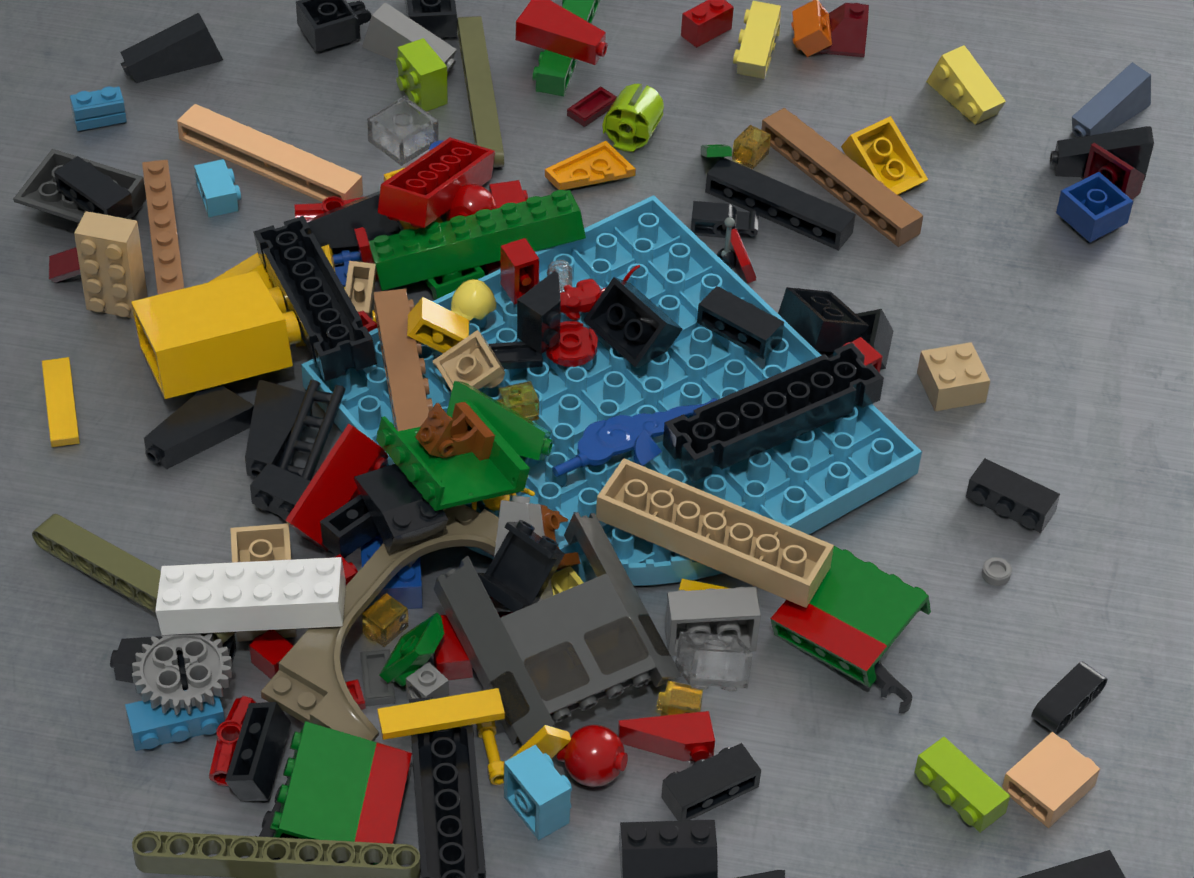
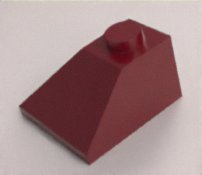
M844 3L831 11L829 19L832 45L817 53L864 58L869 5Z
M1096 143L1091 144L1083 179L1100 172L1130 199L1138 196L1141 193L1145 175Z

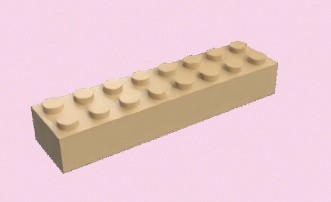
M623 458L597 496L596 517L599 521L807 608L831 567L833 544Z

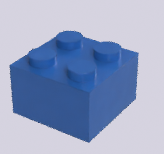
M1097 172L1061 190L1056 213L1086 240L1092 242L1128 223L1133 200L1104 175Z

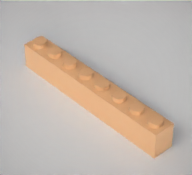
M194 104L177 120L180 140L323 202L324 199L332 196L349 200L360 198L363 195L361 175L222 116L210 109Z

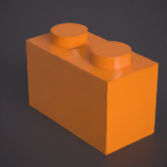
M813 0L792 11L793 43L797 50H802L809 57L832 45L829 13L818 0Z

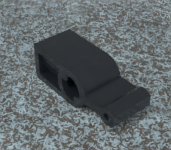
M693 201L691 231L696 236L726 238L727 226H725L724 221L727 217H732L735 220L732 229L738 230V233L755 236L758 234L759 212L737 211L734 206L725 203Z

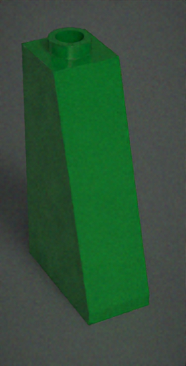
M454 381L447 409L448 416L452 418L456 403L470 400L519 456L544 460L545 455H550L553 440L549 439L551 432L471 385L461 381Z

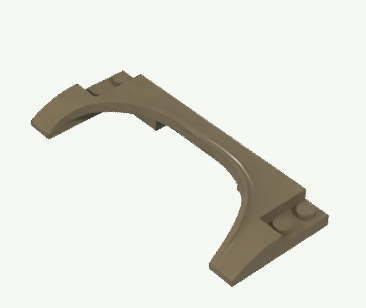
M459 505L443 509L448 521L442 536L392 553H388L383 543L346 585L343 626L309 628L279 662V671L261 690V698L268 702H277L284 712L303 723L305 721L374 741L379 736V731L353 699L341 670L342 647L351 626L387 583L404 566L411 567L422 555L448 547L471 546L480 548L494 556L499 517L486 509L479 513L466 505Z

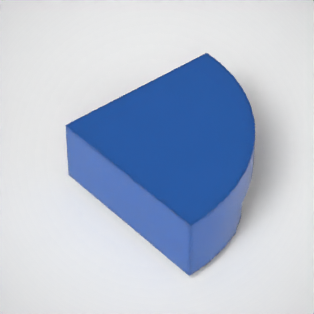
M646 430L642 431L636 438L634 443L635 463L645 466L662 453V450Z

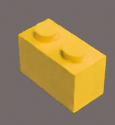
M422 297L408 314L407 336L441 353H445L469 336V320Z

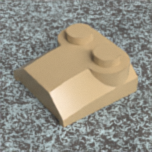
M478 330L433 360L434 365L444 377L451 391L454 381L465 382L476 389L482 387L494 388L503 381L505 376L504 368Z

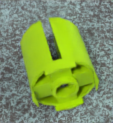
M642 84L628 85L619 93L602 123L603 133H607L609 139L615 143L613 145L615 148L634 152L637 148L643 147L648 143L664 114L662 97L654 88L646 85L642 92Z

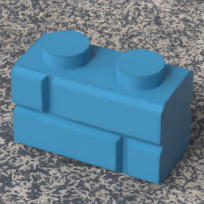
M108 86L102 90L81 91L75 95H70L72 114L77 131L127 122L120 87Z

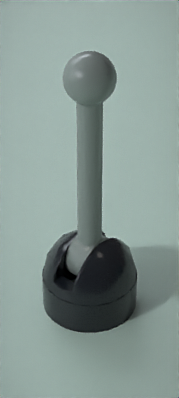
M727 217L724 221L725 226H727L725 248L719 250L717 256L731 269H734L737 258L735 252L730 249L731 230L735 220L732 217Z

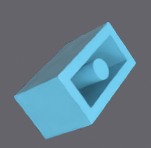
M225 160L194 165L196 185L208 217L239 211L238 200H241L240 188L238 185L233 184L235 183L232 168H227Z

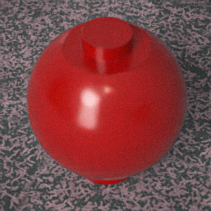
M465 184L459 188L453 199L451 209L445 213L449 221L455 216H469L482 209H496L497 206L494 197L486 188L477 184Z
M588 725L576 730L570 737L571 741L557 753L558 761L565 762V767L570 776L578 783L589 787L604 786L612 782L621 771L625 770L628 761V755L625 753L623 743L618 735L601 725Z

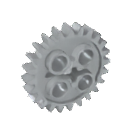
M202 633L162 635L160 640L151 636L152 645L142 644L143 653H136V662L132 663L133 683L135 684L137 694L141 693L142 701L147 702L150 700L152 709L161 704L163 713H166L170 707L174 708L175 715L179 714L181 708H185L186 712L191 714L193 706L202 711L203 702L205 701L211 705L215 704L213 695L223 697V688H229V678H232L231 656H229L228 648L222 646L221 639L214 641L213 633H208L205 636ZM178 650H181L183 653L188 690L186 691L182 689L176 653Z

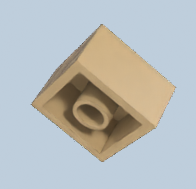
M972 342L921 351L917 374L934 411L986 403L990 379Z

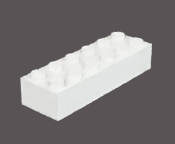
M342 557L162 566L155 610L161 634L176 635L343 626L346 588Z

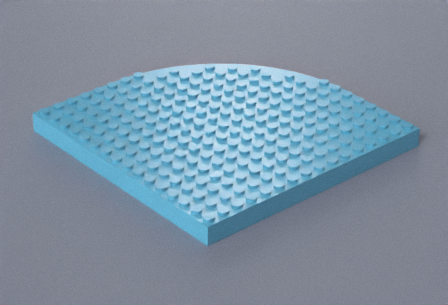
M654 195L584 228L585 239L546 248L535 253L539 257V282L556 271L559 273L560 293L565 292V285L576 287L579 281L585 279H593L603 289L608 286L613 277L623 280L632 268L640 265V268L633 272L627 282L636 287L683 329L669 350L645 365L636 368L595 332L598 337L597 353L591 361L584 365L576 367L562 366L551 361L543 352V367L504 369V379L498 386L478 389L551 432L549 439L553 440L550 455H545L544 460L520 456L530 467L525 488L534 491L535 495L530 496L522 492H517L516 494L517 496L530 497V503L545 505L552 511H559L560 515L568 519V522L560 523L559 528L555 530V539L559 549L565 554L578 552L581 564L571 567L583 582L592 580L597 576L579 542L571 545L568 544L564 536L574 512H578L580 517L587 515L589 518L590 513H595L596 515L597 496L623 458L634 462L633 449L613 456L602 465H588L556 477L553 474L552 467L578 455V442L590 424L618 415L632 417L641 413L653 414L665 412L679 406L704 404L713 398L718 400L821 356ZM501 269L478 279L483 281L493 292L496 299V309L482 320L473 318L469 321V335L478 330L488 344L522 342L517 338V304H513L501 285ZM716 286L731 292L733 295L784 321L782 341L765 359L697 323L698 304ZM455 291L432 302L451 311V301ZM560 312V322L574 321ZM579 312L580 319L577 322L583 323V327L589 329L590 326L583 321L588 313ZM376 328L369 332L373 339L377 360L376 365L358 371L352 367L345 370L346 375L328 381L323 379L318 369L317 361L314 362L313 359L301 364L305 390H307L310 380H316L321 383L319 391L333 393L335 385L343 386L346 389L334 423L342 432L349 423L378 444L376 438L381 417L385 416L393 424L394 420L378 329ZM421 343L422 354L418 356L419 358H424L426 374L422 375V377L428 378L430 392L429 395H426V398L432 399L433 407L436 403H439L441 408L447 413L452 391L433 363V360L443 353ZM317 402L318 405L324 410V412H326L328 404ZM871 404L864 408L854 405L853 412L722 470L720 467L714 466L711 475L692 482L682 470L681 459L674 460L663 446V435L652 437L662 450V453L644 467L810 535L918 474L922 451ZM389 456L387 466L395 464ZM483 500L477 501V512L481 513L486 509L499 517L500 510H490L484 505ZM472 503L464 504L472 508ZM599 521L633 586L681 582V579L696 580L722 574L718 570ZM465 546L488 558H494V556L480 548Z

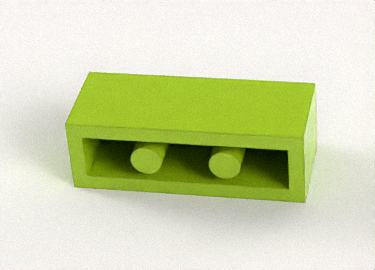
M943 736L918 755L914 772L923 784L932 788L946 805H950L961 815L965 823L972 825L980 833L1006 813L1010 795L946 737Z

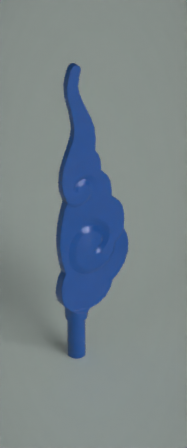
M713 398L709 402L699 405L679 406L665 412L641 413L632 417L618 415L607 420L594 422L585 429L583 437L578 442V455L552 467L553 474L559 477L577 468H583L588 465H602L615 455L633 450L635 440L642 431L646 430L651 438L664 434V422L683 414L686 417L693 415V410L717 399Z

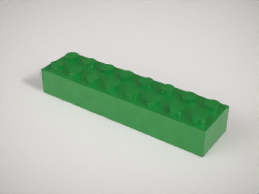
M557 190L551 195L543 197L533 196L524 202L516 204L506 203L500 208L493 210L482 209L473 215L455 216L449 221L442 223L432 222L425 228L404 229L399 234L391 236L380 235L374 238V240L369 241L373 262L376 264V275L383 291L500 261L501 246L526 238L535 252L585 239L586 235L581 210L571 191Z

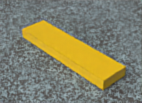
M66 357L43 360L42 368L51 446L59 447L80 444L70 359Z
M499 688L377 709L383 740L505 719Z

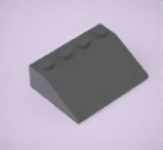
M51 149L13 198L14 202L80 223L85 210L57 191L54 171L77 156ZM81 158L86 162L92 163L98 171L104 175H109L115 183L130 191L133 212L125 217V219L133 217L146 200L144 178Z

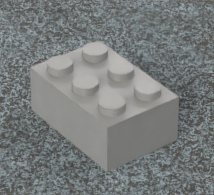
M756 587L710 588L706 590L668 592L665 617L668 656L756 651L761 618Z

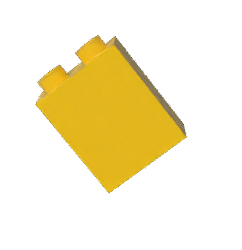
M257 270L131 301L140 349L164 399L292 367L290 345L301 342L298 320L294 311L286 312L285 301L280 288L277 286L267 289Z

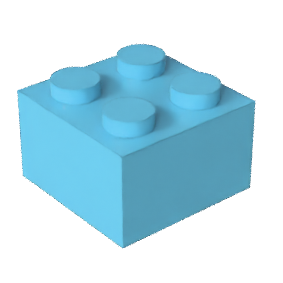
M534 745L504 762V798L538 841L569 824L572 786L565 775H560L557 772L552 759L547 753L543 754Z

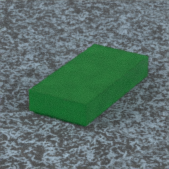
M725 144L702 145L701 155L705 157H732V148Z

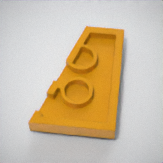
M607 141L601 142L545 169V177L558 190L633 177L636 173V168Z

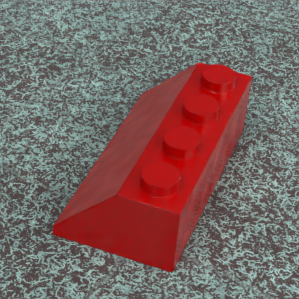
M348 423L285 521L299 536L328 552L329 549L322 544L320 521L360 495L354 481L355 476L386 467L389 456L381 446Z

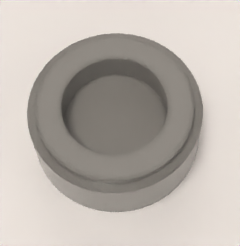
M989 558L984 562L982 577L991 585H1005L1010 580L1011 565L1002 558Z

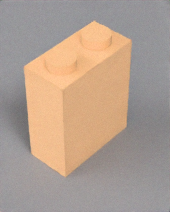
M1051 732L1005 774L1002 789L1010 795L1012 800L1047 828H1050L1095 786L1100 768L1090 758L1083 756L1074 749L1067 740Z

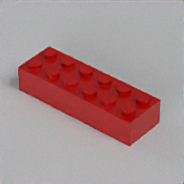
M449 137L381 184L378 213L387 216L390 220H401L410 223L413 227L425 228L451 209L453 199L461 186L465 184L482 186L492 179L495 151Z

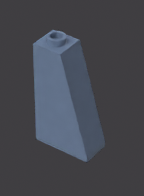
M1133 62L1128 65L1072 116V132L1075 136L1084 137L1111 132L1151 105V74Z

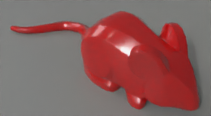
M640 265L632 268L623 280L627 282L633 272L640 268ZM593 279L579 281L576 287L565 285V292L560 293V312L574 321L579 320V312L589 313L606 287L601 289Z

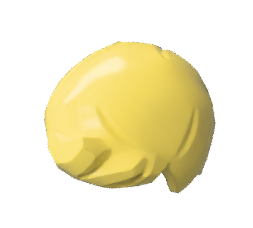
M476 279L467 280L453 294L451 311L469 321L473 318L482 320L496 309V299L491 289L483 281Z

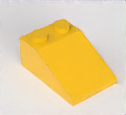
M891 116L851 134L841 146L844 153L851 160L864 168L896 195H900L929 180Z

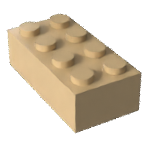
M85 211L74 232L86 309L134 319L131 301L148 297L138 222L136 220Z
M288 523L230 528L232 563L292 560ZM296 629L275 630L283 638L297 637ZM268 630L236 632L237 642L252 641Z

